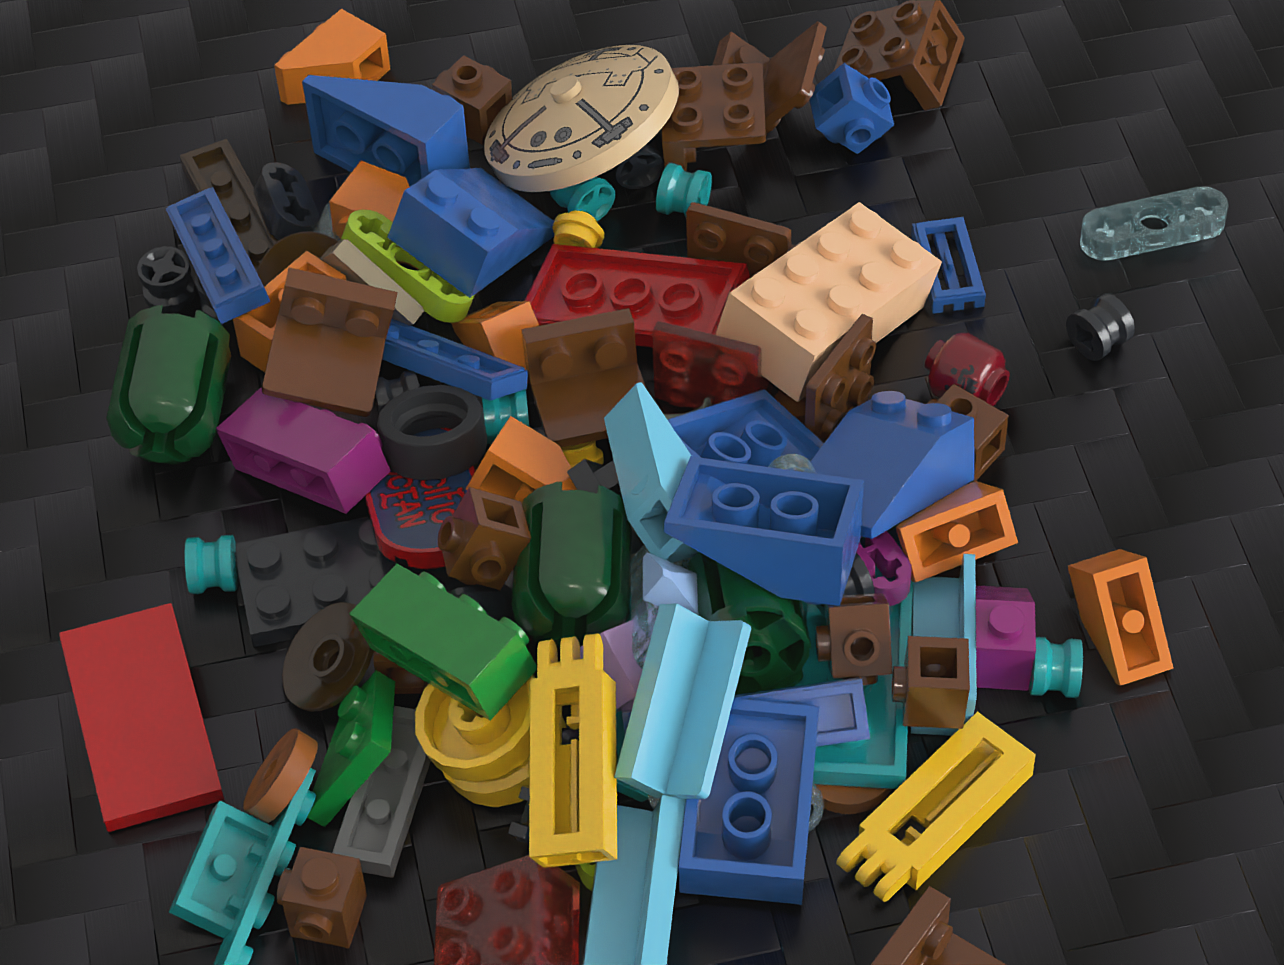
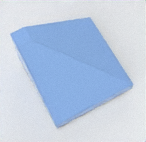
M647 552L643 557V600L656 606L677 603L699 615L697 574Z

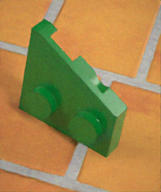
M377 670L361 688L357 685L354 686L340 704L338 710L340 718L312 792L316 793V798L307 818L323 827H326L391 752L395 681Z

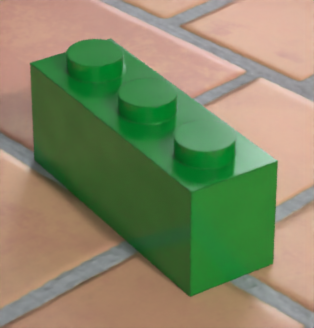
M396 564L349 613L372 650L490 721L537 670V665L526 647L529 643V638L516 623L506 617H502L497 621L488 616L474 599L466 594H462L459 598L447 592L445 587L435 577L424 571L418 576L401 565Z

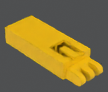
M598 633L584 636L582 659H580L578 639L575 636L562 638L559 662L554 640L540 641L537 648V678L530 679L529 857L543 868L617 860V779L614 778L617 768L616 682L603 671L602 638ZM571 705V716L567 717V725L573 730L579 729V741L573 739L571 744L562 745V706Z
M977 711L963 725V729L955 732L859 825V836L843 850L836 864L845 872H850L865 858L867 861L859 868L855 875V880L864 887L871 885L884 873L885 876L874 889V895L883 902L888 901L905 883L917 890L1033 775L1036 754ZM911 817L926 828L921 834L910 826L901 841L893 836Z

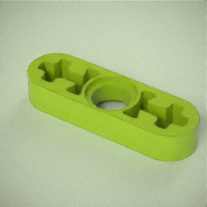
M357 210L350 214L341 240H349L423 306L422 309L435 319L455 323L462 321L466 317L475 295L471 298L467 297L387 238L393 223L392 221L372 210ZM396 261L410 263L417 267L419 270L416 271L407 269L399 265Z

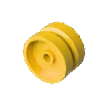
M534 675L523 684L491 721L430 684L427 685L422 693L415 711V735L425 754L443 772L453 788L474 804L501 807L523 801V799L518 798L521 787L530 786V679H534ZM562 717V728H566V723Z

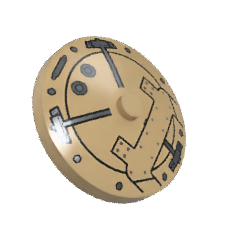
M612 46L572 58L530 82L513 97L507 106L501 109L493 120L485 138L484 150L487 161L497 178L504 185L519 191H552L587 181L614 168L631 157L660 131L671 116L679 95L678 81L667 59L660 52L645 46Z

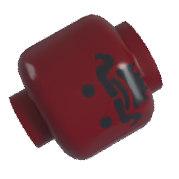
M966 332L955 334L947 342L942 340L936 342L928 353L924 365L925 369L930 371L928 387L934 396L941 398L955 384L992 406L998 402L1004 393L1010 373L1005 369L1006 360L999 349Z

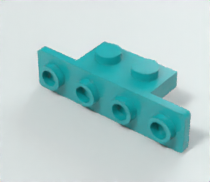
M310 768L296 794L283 811L272 821L271 825L222 801H219L212 809L169 913L224 938L213 965L249 964L253 948L246 946V941L252 927L260 929L271 910L275 896L268 893L267 890L273 875L280 877L292 858L296 844L288 841L294 824L301 826L314 804L316 793L308 789L316 770Z

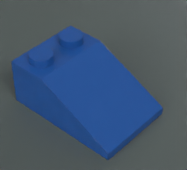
M308 75L302 81L314 153L352 172L360 161H364L406 177L409 187L437 169L470 168L464 107L452 97L441 95L419 84Z
M482 168L434 170L404 190L387 238L467 297L471 298L553 238L555 234L552 229L554 220Z
M765 389L667 419L692 457L802 472L824 444Z
M878 392L872 396V399L849 410L802 472L864 480L861 536L873 539L974 480V417L952 412L951 408L944 404H923L908 400L900 392Z
M690 456L664 521V532L780 598L801 600L812 605L828 604L840 606L861 538L864 480Z
M733 699L710 794L706 799H686L678 867L680 893L802 905L820 706Z

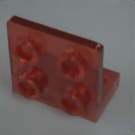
M660 321L656 322L652 331L655 399L667 401L678 407L698 409L703 405L707 397L710 398L713 406L764 389L771 394L774 384L761 375L762 349L759 346Z
M528 855L441 884L437 890L434 965H579L580 882L558 866L543 868Z

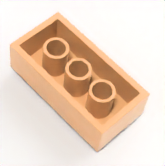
M858 202L731 291L728 295L714 340L796 402H799L806 396V386L809 380L862 313L873 318L872 340L877 343L921 310L926 303L942 261L886 222L877 213Z

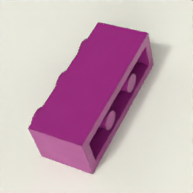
M262 388L256 391L216 428L236 470L345 514L391 471L381 449L383 443L380 436L367 424L351 422L336 416L327 409L319 410L301 402L264 395Z

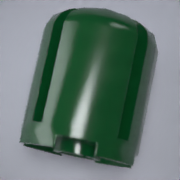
M158 305L139 311L128 321L106 419L113 439L121 447L129 449L130 454L146 462L175 465L188 462L193 457H199L213 444L217 434L216 428L219 424L231 361L229 348L230 334L219 321L202 311L196 310L195 318L181 314H161L163 305Z
M562 481L537 488L522 501L531 540L520 553L514 567L511 603L514 619L526 635L532 636L537 643L545 640H554L557 650H560L562 638L575 636L581 647L583 646L585 635L600 634L624 624L630 614L632 527L627 519L622 497L602 485H598L597 493L583 490H562Z
M698 551L690 559L686 569L697 574L699 616L708 621L741 620L751 626L735 694L794 687L804 677L802 668L809 657L810 649L812 650L802 601L780 598Z

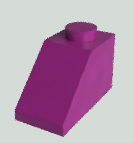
M976 585L977 688L1028 690L1036 654L1035 602L1027 588Z

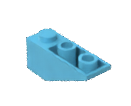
M642 382L636 383L604 417L627 519L650 554L673 563L691 558L698 552L664 532V521L692 455Z

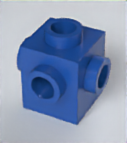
M843 63L815 86L814 93L810 98L815 127L830 142L834 144L840 143L858 154L894 126L889 105L891 101L890 94L878 79L873 77L869 79L846 63Z

